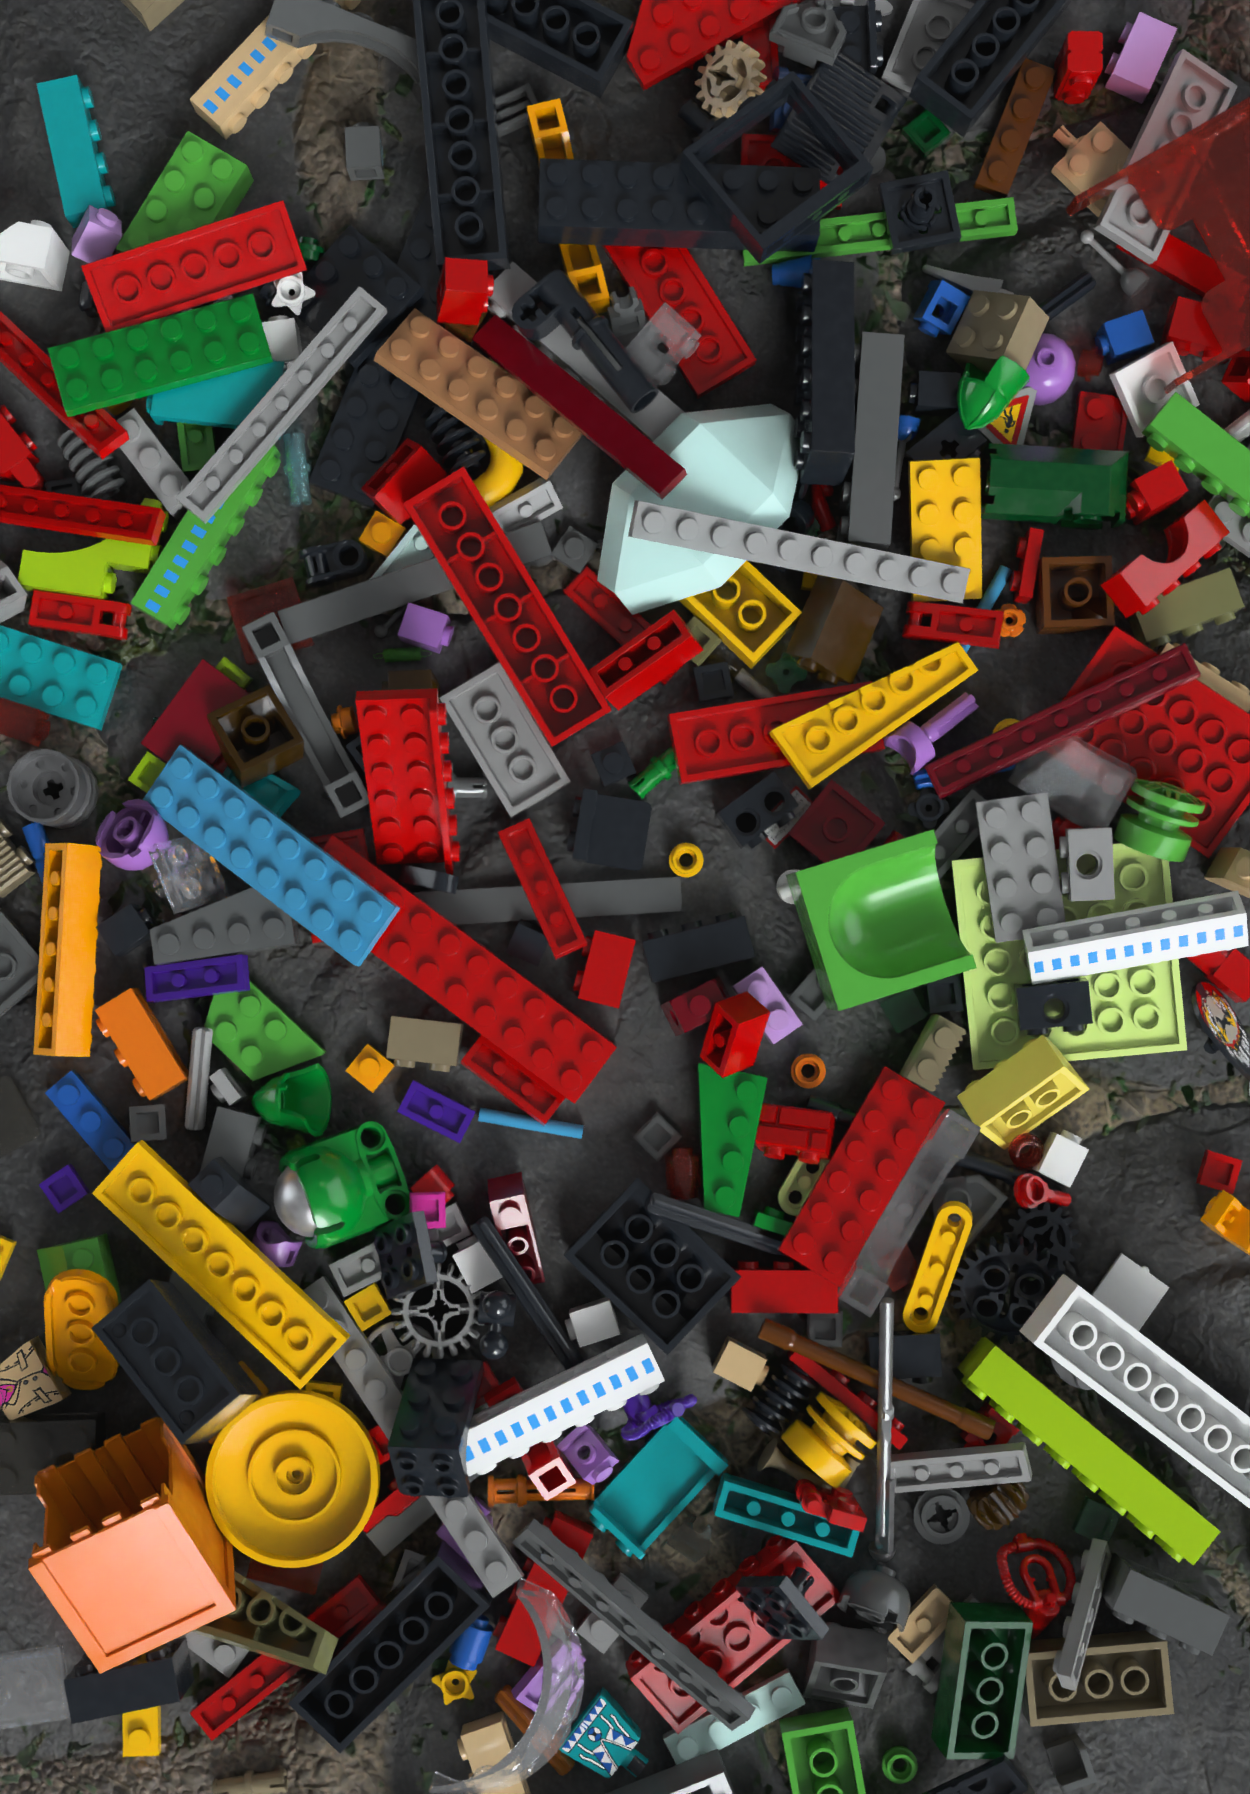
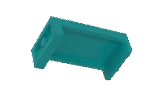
M273 360V362L149 395L147 396L146 410L147 413H150L156 425H164V421L236 429L286 372L287 367L285 362Z
M682 1416L675 1417L669 1423L659 1427L594 1497V1501L589 1503V1512L592 1514L589 1519L602 1532L608 1529L617 1538L615 1543L623 1553L629 1557L634 1554L641 1560L646 1555V1549L715 1474L719 1476L729 1466L727 1458Z

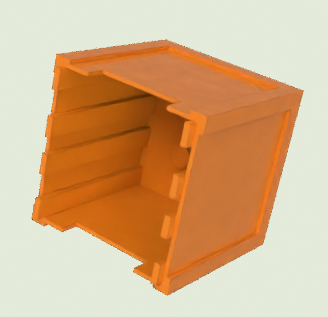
M156 1416L140 1424V1429L122 1437L121 1433L105 1440L104 1446L92 1450L91 1447L75 1454L74 1460L57 1468L53 1464L38 1471L37 1475L34 1476V1486L37 1489L36 1496L45 1507L44 1535L42 1547H39L37 1542L33 1544L32 1557L28 1559V1570L100 1674L236 1610L233 1545L223 1535L213 1519L206 1496L204 1473L186 1444L179 1442L161 1417L158 1418Z

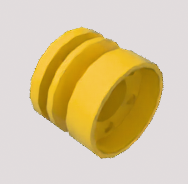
M820 1391L815 1398L825 1409L824 1413L822 1414L818 1409L809 1404L806 1410L815 1423L810 1427L803 1421L796 1419L781 1435V1438L808 1467L837 1489L852 1472L851 1467L843 1456L848 1452L855 1458L863 1460L865 1455L855 1444L857 1440L871 1450L877 1444V1441L870 1434L866 1424L841 1401Z

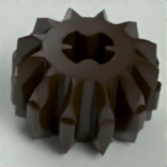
M1022 1482L977 1486L970 1491V1497L966 1504L979 1525H982L986 1530H999L1005 1524L1010 1525L1014 1518H1019V1513L1027 1507L1026 1502L1030 1495Z

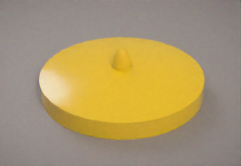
M285 1390L270 1393L251 1403L220 1431L207 1461L205 1473L206 1496L211 1514L218 1528L227 1540L243 1554L258 1562L282 1568H300L319 1564L346 1549L367 1524L375 1507L380 1487V1465L377 1450L368 1430L360 1419L335 1399L306 1390Z

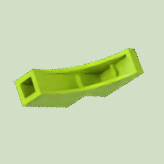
M144 498L141 505L161 508L166 513L161 532H166L169 514L165 511V507L159 500ZM161 533L157 546L105 539L90 547L63 553L23 550L18 582L26 591L39 590L109 600V594L115 592L117 577L113 570L148 574L163 551V546L159 545Z

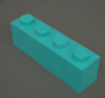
M77 75L36 83L64 214L71 226L77 228L89 205L112 212L111 207L116 206V201L111 185L106 186L104 174L109 173L104 153H99L97 141L102 140L97 120H92L89 108L95 107L89 86H83Z
M722 1472L713 1503L714 1516L852 1558L860 1531L828 1523L826 1518L805 1512L796 1494Z

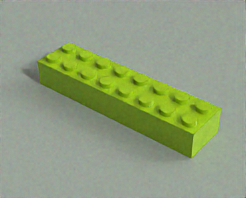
M981 1337L957 1367L964 1374L961 1381L968 1389L982 1400L988 1395L991 1398L988 1404L1009 1423H1012L1016 1418L1019 1421L1016 1427L1037 1446L1045 1442L1046 1445L1043 1449L1066 1470L1070 1465L1074 1466L1071 1472L1094 1493L1100 1488L1101 1491L1098 1495L1122 1516L1128 1511L1129 1513L1126 1515V1518L1148 1538L1152 1539L1156 1534L1153 1540L1177 1562H1180L1184 1557L1194 1566L1221 1532L987 1337Z

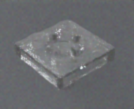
M182 837L164 841L148 848L149 855L159 876L153 881V887L163 886L155 892L162 898H168L174 914L210 905L230 896L216 859L189 838Z

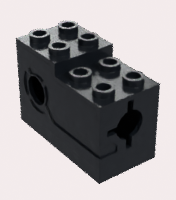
M149 1279L92 1327L93 1331L181 1444L208 1442L251 1403L263 1395L220 1339H216L172 1283Z

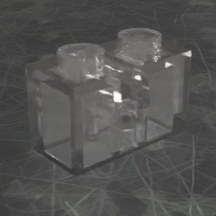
M665 302L626 347V350L656 387L660 384L664 386L675 375L676 369L674 367L683 357L685 359L689 358L696 351L700 344L698 339L702 335ZM661 342L669 348L666 354L660 352L657 348Z

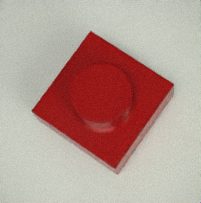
M1205 1149L1196 1183L1220 1191L1225 1190L1233 1194L1243 1160Z

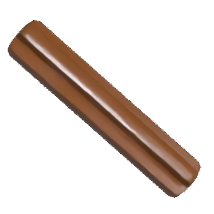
M506 1684L501 1687L495 1694V1702L561 1776L566 1775L574 1767L575 1760L559 1750L560 1742L530 1708L514 1698L510 1685Z

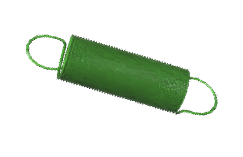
M421 647L383 649V653H377L383 654L385 662L421 661V657H427L421 656Z

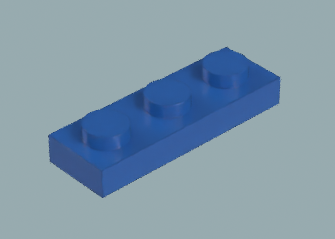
M71 1070L45 1092L110 1171L117 1166L136 1144L130 1143V1134L76 1070Z

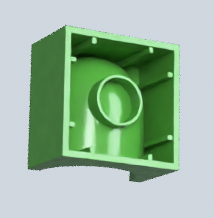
M934 829L786 875L827 1009L841 1011L977 968L973 954L967 951L957 934L945 903L936 867L935 847L938 842Z

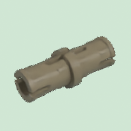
M285 1768L261 1773L249 1770L245 1771V1774L242 1776L216 1778L213 1780V1794L287 1793L288 1777L284 1778L287 1775V1771Z

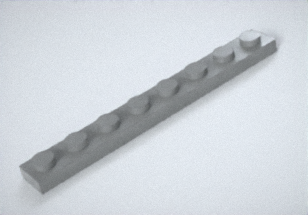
M359 286L178 495L177 501L206 524L387 314V309Z

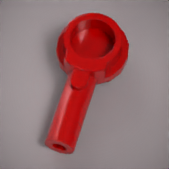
M1031 1173L1021 1174L1014 1183L1016 1201L1025 1209L1035 1208L1045 1202L1065 1207L1071 1203V1195L1069 1193L1049 1189L1047 1182Z

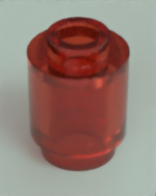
M692 1147L672 1148V1154L665 1156L666 1190H670V1197L674 1199L698 1198V1189H701L700 1154H693Z

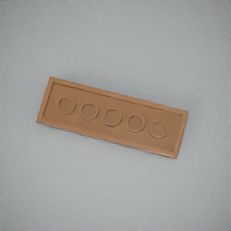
M415 308L376 352L375 362L545 480H548L583 435L516 378Z

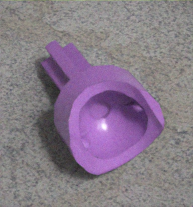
M965 692L921 727H918L913 722L906 721L884 738L885 746L892 748L904 757L909 765L910 774L913 775L935 758V750L932 743L978 709L979 706L975 703L976 699L972 694L968 695Z
M261 1221L256 1229L252 1243L279 1268L294 1265L303 1241H293L277 1222Z

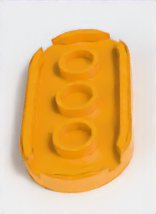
M71 1269L59 1273L51 1280L44 1295L48 1368L54 1376L58 1374L59 1377L63 1378L62 1383L79 1390H95L103 1387L105 1382L115 1377L119 1367L117 1360L92 1329L94 1325L119 1305L118 1295L113 1285L106 1278L90 1270Z

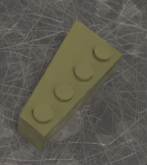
M234 1571L236 1610L193 1630V1632L325 1675L339 1639L236 1571Z

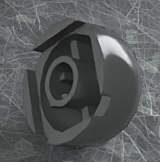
M876 1565L875 1570L862 1569L854 1572L847 1579L842 1588L837 1606L845 1613L848 1607L857 1611L855 1619L871 1626L893 1631L894 1626L897 1625L899 1632H903L909 1617L911 1602L906 1587L895 1578L897 1573L888 1567Z

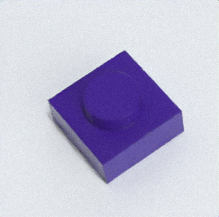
M72 1164L66 1165L39 1184L58 1214L91 1193Z

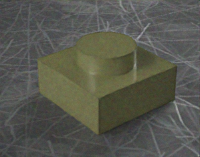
M694 616L687 625L704 650L691 660L700 666L722 640Z

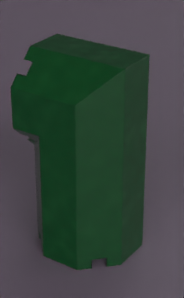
M988 443L984 450L983 459H989L988 467H981L980 471L981 508H983L981 519L1047 522L1056 524L1061 519V527L1084 530L1102 529L1103 522L1111 521V528L1119 527L1126 517L1129 451Z

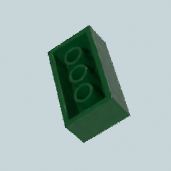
M950 1602L931 1735L932 1740L946 1760L996 1759L1004 1754L1008 1759H1014L1033 1621L1017 1603Z

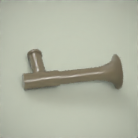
M773 1438L763 1450L757 1465L758 1471L768 1467L776 1468L797 1480L807 1479L812 1481L817 1490H820V1487L832 1489V1486L821 1477L784 1456L778 1449L777 1438ZM846 1455L845 1460L851 1467L852 1472L839 1486L843 1488L846 1487L855 1469L860 1465V1462Z

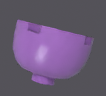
M1042 333L1026 369L1030 379L1023 388L1032 387L1034 390H1037L1034 405L1041 406L1055 402L1066 393L1074 379L1076 362L1073 351L1063 339L1054 334Z
M141 799L128 800L122 803L126 808L117 814L112 810L105 817L99 827L96 844L101 848L99 853L116 867L128 871L143 870L153 865L164 853L169 840L166 821L162 819L161 815L149 802Z

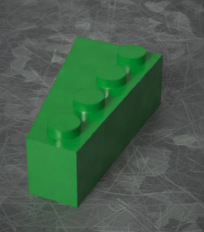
M697 1062L703 1208L716 1213L739 1217L768 1077L739 1071L722 1078L708 1064Z

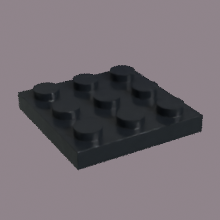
M349 225L303 277V284L314 290L315 296L304 301L300 315L295 316L318 335L359 286L387 309V314L346 360L357 369L423 296L425 291L422 286L354 227ZM291 290L289 292V295L291 296L295 294L294 290ZM285 306L288 310H290L293 313V311L288 306Z

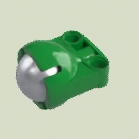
M365 1122L292 1149L282 1156L279 1161L281 1175L274 1189V1206L277 1215L288 1229L296 1234L305 1236V1242L311 1248L330 1247L379 1228L410 1212L409 1190L394 1147L384 1127L378 1122ZM363 1130L368 1131L373 1136L374 1143L371 1148L364 1146L361 1142L360 1136ZM388 1196L394 1198L398 1203V1210L395 1215L390 1214L385 1208V1201Z

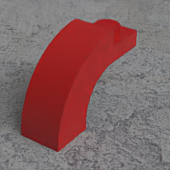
M512 1377L486 1393L484 1397L488 1406L492 1407L524 1390L516 1378ZM556 1439L548 1443L541 1441L529 1447V1451L521 1456L528 1476L545 1501L577 1483L564 1454L557 1448L558 1443Z

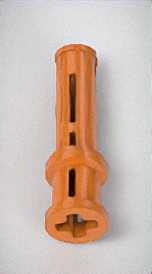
M518 1474L516 1478H494L493 1475H488V1508H493L495 1504L515 1503L518 1507H523V1505H527V1501H545L539 1491H527L537 1488L532 1480H527V1476H523V1474ZM575 1478L577 1483L567 1488L575 1490H564L548 1501H594V1485L583 1480V1478ZM498 1490H514L510 1492H498Z

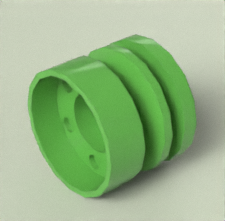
M1134 779L1131 790L1140 796H1128L1126 803L1139 811V814H1121L1113 835L1114 839L1141 853L1168 861L1183 862L1191 845L1192 837L1180 830L1179 827H1197L1199 824L1198 818L1189 813L1202 814L1205 802L1172 784L1161 781Z

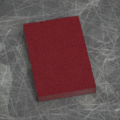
M202 659L141 741V744L166 763H168L181 744L214 766L222 753L208 722L207 714L250 693L207 660Z

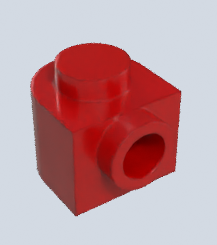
M436 1164L419 1178L410 1189L412 1192L445 1191L446 1204L454 1196L451 1189L455 1184Z

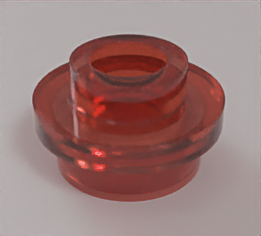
M1092 347L1091 350L1083 349L1081 352L1077 376L1085 378V382H1091L1094 376L1099 377L1101 374L1104 356L1098 355V347Z
M1023 1133L1011 1141L1008 1149L1009 1157L1015 1165L1031 1168L1041 1161L1044 1146L1036 1135ZM1030 1145L1027 1153H1020L1024 1146Z

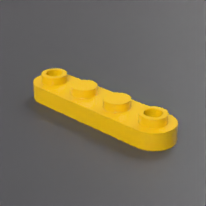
M949 1201L944 1203L939 1208L903 1310V1321L913 1332L927 1333L933 1330L938 1323L972 1228V1212L962 1202ZM955 1213L958 1214L961 1217V1219L957 1222H953L948 1218V1216L950 1214ZM922 1307L927 1310V1313L919 1315L915 1309Z

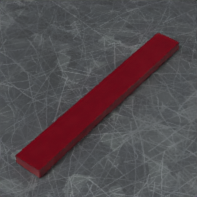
M496 314L471 338L479 349L660 499L663 500L687 475L685 468Z
M1183 643L924 767L939 798H944L1201 677V673L1186 643Z

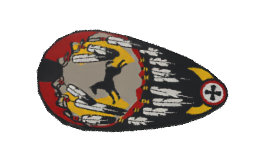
M1198 982L1192 987L1191 1000L1196 1017L1208 1035L1204 1044L1205 1051L1209 1054H1214L1220 1050L1230 1063L1250 1081V1038L1221 992L1209 982Z

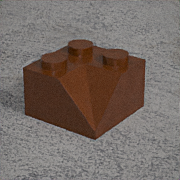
M1112 556L1042 557L1039 560L1035 581L1036 634L1076 633L1113 627L1115 625L1114 602L1101 587V584L1113 574Z

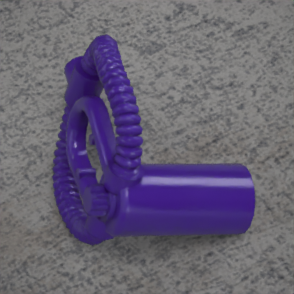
M637 1394L627 1399V1403L622 1407L628 1421L621 1429V1436L627 1441L642 1438L652 1429L669 1423L675 1417L682 1416L686 1408L693 1407L697 1403V1397L689 1394L683 1398L670 1400L657 1406L652 1405L648 1394Z

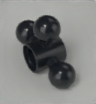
M481 1291L478 1324L489 1325V1332L483 1335L479 1347L482 1355L487 1359H500L508 1350L507 1338L501 1331L503 1326L514 1327L517 1294H506L502 1291Z

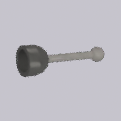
M1084 230L1081 233L1080 240L1084 244H1090L1121 274V289L1130 299L1134 298L1144 289L1151 278L1139 268L1125 269L1094 239V234L1091 230Z

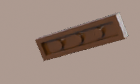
M1027 58L1022 63L973 188L999 198L1007 197L1055 76V69Z

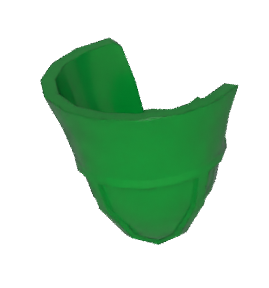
M1005 356L998 358L988 374L978 369L972 363H966L962 378L958 380L957 392L959 416L965 429L983 428L996 420L1005 408L1009 406L1018 392L1029 382L1030 376L1026 370Z
M319 1063L301 1070L284 1073L282 1076L272 1078L256 1091L251 1103L256 1113L271 1124L301 1131L314 1137L321 1136L327 1128L332 1107L329 1077L324 1067Z

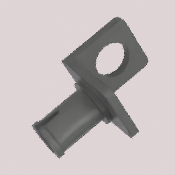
M452 763V782H447V787H454L455 799H486L487 788H473L485 787L487 785L486 776L456 777L453 774Z

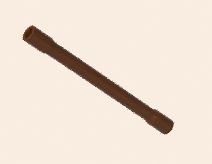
M768 1318L763 1320L757 1335L758 1338L784 1350H791L878 1389L879 1370L799 1335L793 1329ZM893 1377V1397L954 1423L958 1428L980 1438L989 1440L996 1423L995 1420L969 1408L955 1405Z

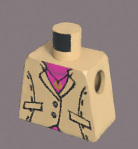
M39 1336L23 1344L0 1364V1410H3L10 1421L58 1403L72 1394L68 1386L62 1383L63 1378L59 1377L58 1374L54 1376L49 1370L46 1348Z

